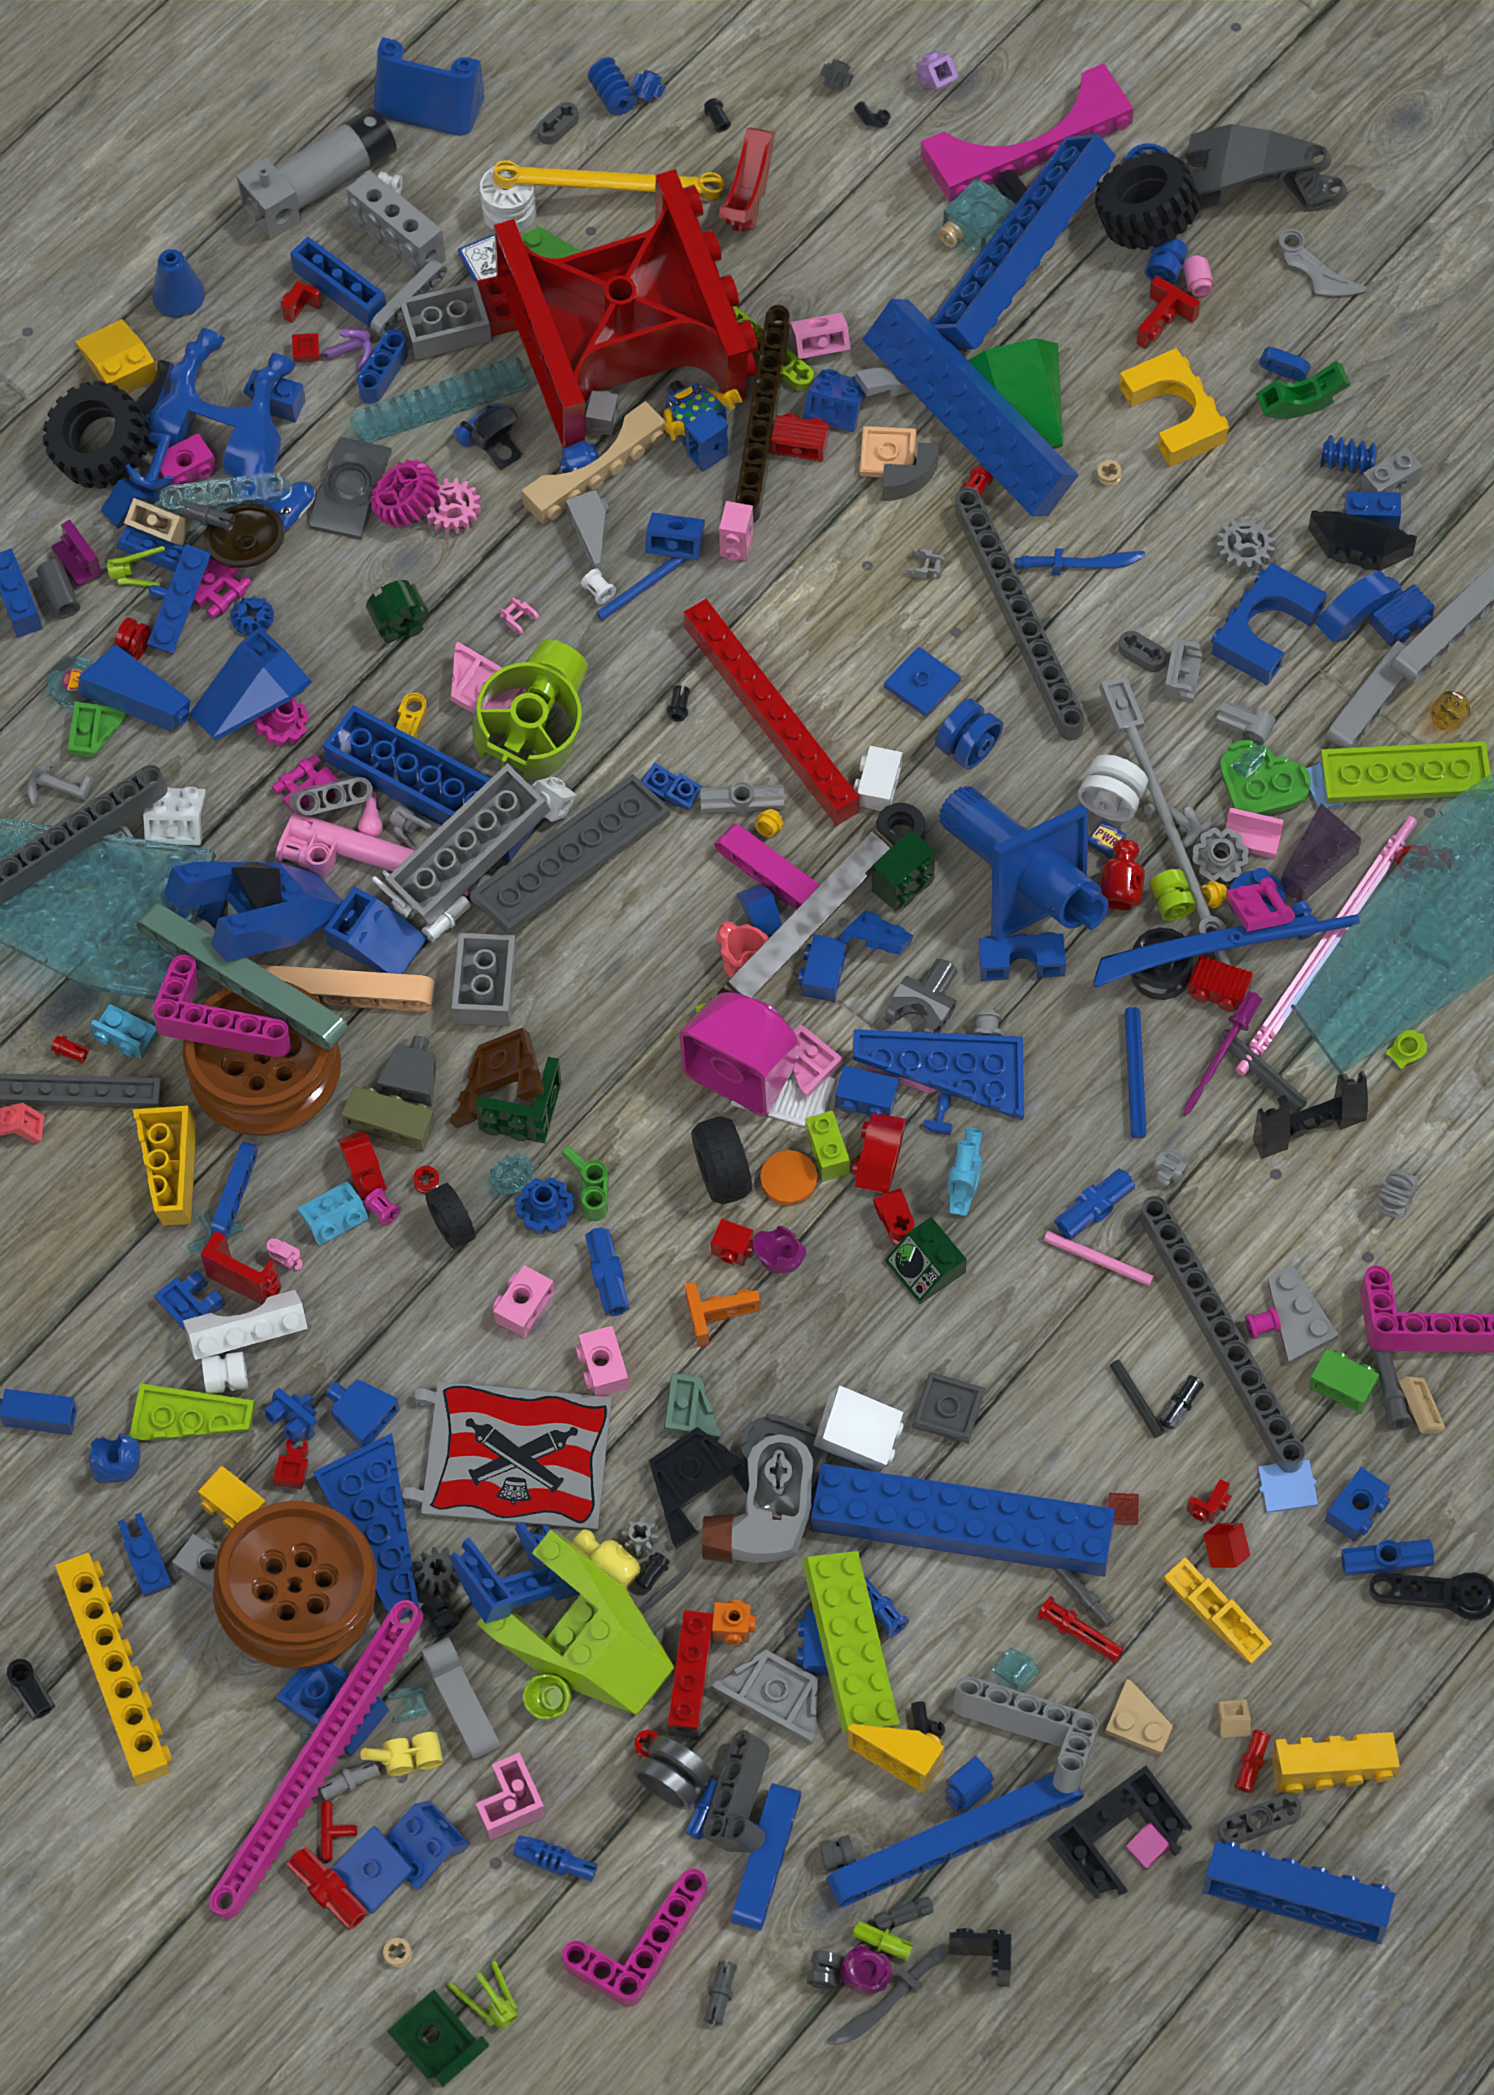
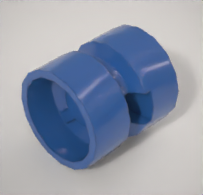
M1176 238L1171 242L1166 241L1162 243V246H1154L1145 268L1146 276L1151 281L1156 276H1159L1174 285L1178 280L1181 267L1188 253L1187 245L1182 240Z

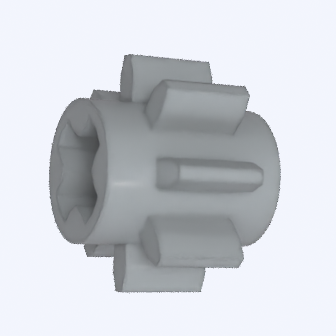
M1174 1148L1169 1153L1162 1151L1153 1166V1170L1158 1172L1156 1180L1167 1186L1173 1181L1180 1183L1189 1166L1184 1163L1185 1154Z
M641 1517L640 1521L635 1523L629 1520V1531H622V1538L628 1540L625 1543V1550L633 1549L636 1551L637 1557L640 1556L641 1552L648 1551L652 1553V1543L659 1542V1536L652 1534L656 1530L655 1524L648 1525L644 1522V1517ZM638 1534L641 1537L645 1536V1539L642 1540L640 1537L635 1538V1535Z

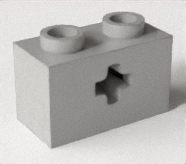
M1406 447L1364 472L1360 490L1361 492L1403 494L1420 483L1423 466Z

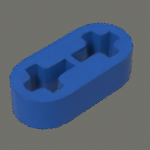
M1274 347L1265 348L1259 360V364L1265 370L1294 381L1305 380L1311 368L1310 363L1306 359Z

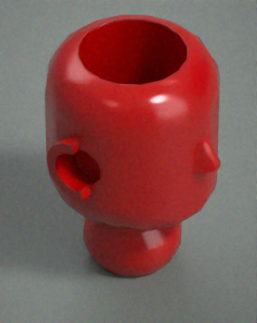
M1122 839L1117 840L1113 846L1115 859L1106 861L1102 866L1098 885L1101 888L1102 895L1108 901V908L1132 910L1139 905L1142 899L1145 870L1139 863L1135 862V858L1139 854L1138 844L1131 840Z

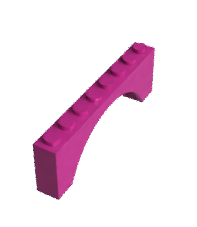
M1103 63L1081 73L1080 92L1073 108L1056 127L1047 133L1019 144L984 146L962 141L943 131L921 141L920 157L947 200L951 202L956 199L965 198L968 194L979 189L988 188L995 183V179L999 177L1000 173L1007 169L1019 173L1049 160L1065 137L1099 134L1101 138H1104L1107 134L1127 128L1132 124L1134 108Z

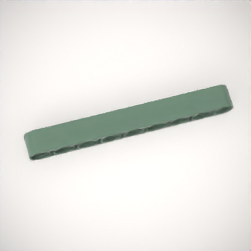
M155 902L136 922L138 930L148 939L175 956L189 955L193 957L199 971L275 1019L284 1021L288 1027L321 1048L331 1050L349 1030L347 1023L336 1013L248 958L244 957L226 962L211 945L213 936L165 906Z

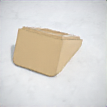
M1247 1699L1218 1701L1217 1711L1221 1737L1250 1736L1251 1718Z

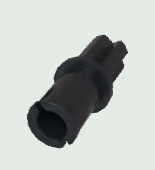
M1189 1375L1178 1393L1171 1396L1172 1401L1159 1420L1162 1426L1170 1430L1174 1429L1185 1412L1192 1409V1402L1204 1387V1383L1199 1378Z

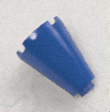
M175 249L166 250L158 258L152 290L153 302L157 310L165 316L181 318L183 314L189 313L191 315L202 306L204 301L203 284L180 251Z

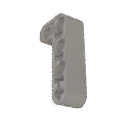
M449 1637L421 1649L425 1667L472 1760L479 1759L501 1748L498 1738L460 1665L459 1657Z

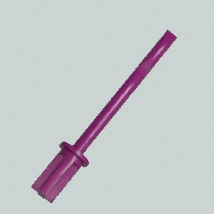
M1248 991L1234 1016L1228 1018V1021L1233 1026L1205 1071L1200 1085L1194 1090L1185 1105L1184 1116H1187L1196 1105L1204 1086L1212 1078L1240 1029L1248 1031V1024L1263 1000L1257 993Z

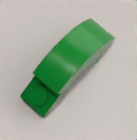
M1335 361L1303 381L1285 383L1275 380L1258 391L1256 396L1265 416L1276 419H1290L1309 415L1334 403L1332 397L1349 387L1350 383L1342 363Z

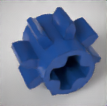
M647 69L644 70L643 74L636 73L631 84L636 88L634 94L648 101H652L657 96L661 98L665 86L661 83L662 76Z

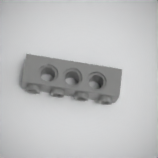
M192 1534L172 1561L176 1573L213 1595L214 1569L205 1570L203 1566L208 1562L216 1561L219 1551L216 1549L217 1545L207 1537L203 1536L200 1539ZM266 1594L265 1597L261 1600L268 1601L272 1599V1597Z

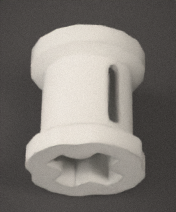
M599 569L591 570L581 581L582 587L588 589L595 596V601L599 605L608 602L616 593V587L613 584H608L602 577Z

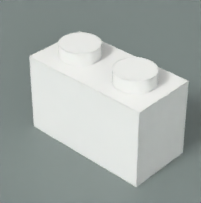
M874 746L869 747L868 755H863L859 771L863 772L861 779H856L854 790L859 796V807L882 811L886 806L892 804L902 767V752Z

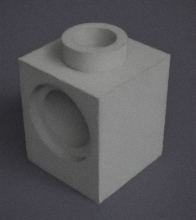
M592 390L585 415L586 431L613 435L619 412L617 394L609 391L599 392Z

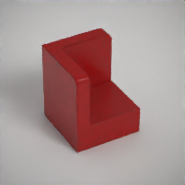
M1217 1523L1203 1534L1212 1568H1236L1250 1557L1243 1523Z

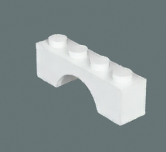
M296 1290L267 1297L264 1304L259 1308L242 1315L218 1316L209 1313L183 1320L188 1344L195 1360L308 1329L302 1302Z

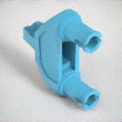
M965 1128L964 1141H958L956 1160L950 1168L947 1192L950 1194V1213L967 1215L972 1199L977 1191L982 1167V1158L979 1155L983 1131L980 1129Z

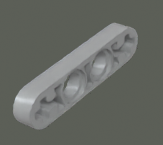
M436 259L431 260L374 316L370 324V330L380 337H383L387 331L393 330L402 321L400 300L432 292L446 276L447 267Z

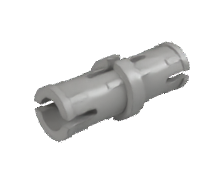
M367 1760L350 1769L347 1767L342 1769V1773L325 1780V1784L320 1786L319 1789L324 1800L328 1801L349 1789L351 1792L356 1790V1786L376 1776H380V1772L375 1761Z

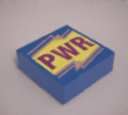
M1103 820L1088 838V845L1111 858L1114 854V844L1117 840L1126 839V834Z

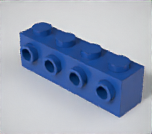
M308 236L290 252L292 269L295 273L370 328L374 316L386 305V296L381 289L374 286L361 274L347 266L342 260L335 257Z

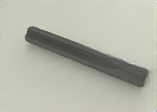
M1225 1029L1219 1035L1218 1041L1220 1044L1223 1043L1230 1031L1229 1029ZM1237 1036L1235 1037L1228 1051L1239 1061L1246 1060L1251 1072L1279 1097L1286 1095L1289 1106L1296 1112L1301 1111L1306 1106L1307 1099L1254 1053ZM1246 1055H1250L1252 1060H1249Z

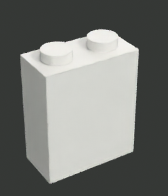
M838 1386L829 1395L813 1446L878 1472L886 1465L889 1466L893 1460L895 1449H892L894 1440L898 1439L903 1429V1423L900 1422L903 1412L845 1387Z

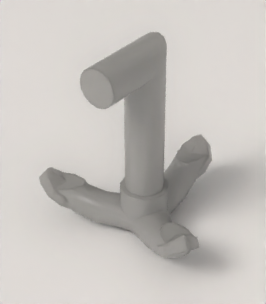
M50 760L33 768L27 785L28 797L33 807L38 806L36 802L38 784L49 786L86 801L94 777L84 774L78 787L48 775L46 772L55 766Z
M1154 802L1144 806V812L1147 815L1158 812ZM1167 803L1174 822L1183 827L1188 833L1181 840L1185 849L1211 827V817H1206L1200 823L1191 807H1184L1183 815Z

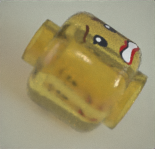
M1446 691L1432 704L1429 714L1433 724L1438 729L1453 732L1459 729L1469 717L1471 708L1465 695L1460 692Z

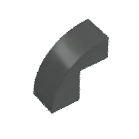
M918 443L916 465L884 464L882 501L906 498L927 485L937 469L939 443Z

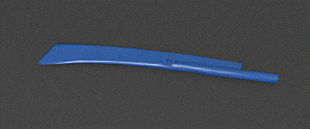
M1355 914L1317 922L1314 915L1294 917L1290 923L1249 932L1246 931L1244 926H1238L1101 957L1093 986L1100 987L1133 973L1193 956L1359 925V917Z

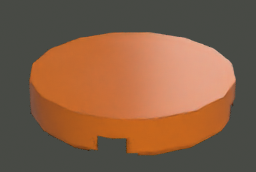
M792 1150L780 1151L770 1156L762 1166L760 1175L761 1186L766 1196L773 1202L784 1206H793L796 1203L808 1200L816 1190L818 1180L816 1167L811 1159L801 1152Z

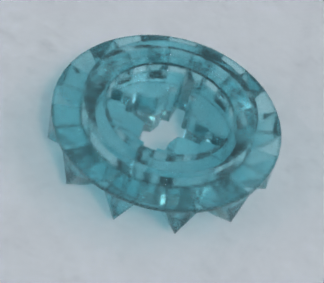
M518 1153L514 1157L506 1155L504 1161H497V1167L490 1169L491 1177L489 1181L493 1189L500 1194L516 1193L530 1182L534 1171L533 1165L527 1156L522 1157ZM509 1170L514 1171L516 1176L506 1174V1172Z

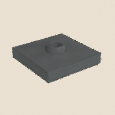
M929 1372L912 1428L969 1444L986 1388Z

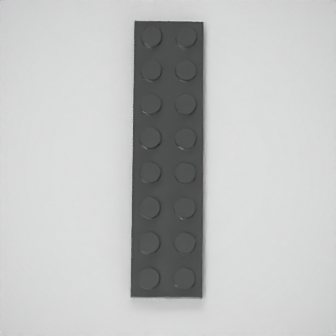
M632 774L470 892V899L505 933L509 934L670 815L671 809Z

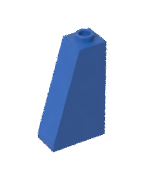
M116 644L79 676L78 693L82 696L170 732L176 726L183 725L190 716V699Z

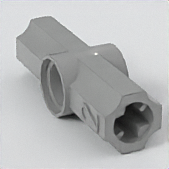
M741 781L735 783L732 787L700 788L701 813L733 812L738 816H747L753 811H765L768 809L784 810L783 785L752 786L747 782ZM740 797H746V798H748V799L745 800V801H739V800H737V799L740 798Z

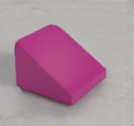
M1151 1823L1147 1824L1126 1845L1129 1852L1145 1870L1166 1854L1170 1847V1844Z

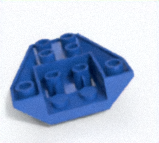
M259 627L237 646L190 712V716L216 741L292 700L295 696L301 694L312 681L285 649Z

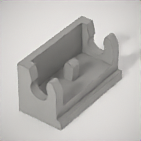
M1174 637L1164 698L1193 703L1203 652L1197 650H1200L1201 645Z

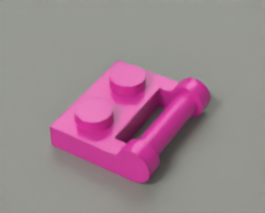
M1264 878L1259 884L1227 890L1226 900L1247 932L1287 924L1295 917L1292 908L1284 903L1276 891L1277 886L1272 878ZM1267 896L1276 912L1271 913L1261 897Z

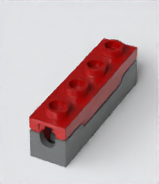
M688 1610L683 1612L668 1719L669 1736L699 1739L713 1639L714 1613Z

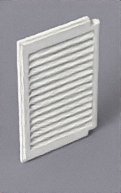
M791 1071L768 1116L805 1127V1118L825 1113L837 1079L828 1077L805 1099ZM731 1101L732 1106L748 1110L740 1104Z

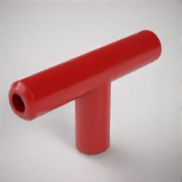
M323 1801L321 1803V1861L331 1862L333 1860V1837H356L357 1825H333V1803L331 1801Z

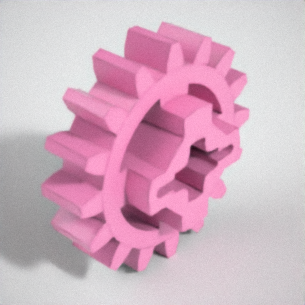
M445 478L443 485L438 483L440 489L437 491L439 497L433 500L439 512L437 513L434 507H430L427 510L428 514H424V516L427 517L429 525L434 523L436 531L443 527L445 528V534H448L450 529H454L458 534L460 527L463 526L468 530L470 529L469 522H477L476 515L481 514L480 496L477 495L475 487L469 489L468 481L461 485L458 478H455L453 483H449L448 479ZM465 499L468 500L469 507L466 505Z

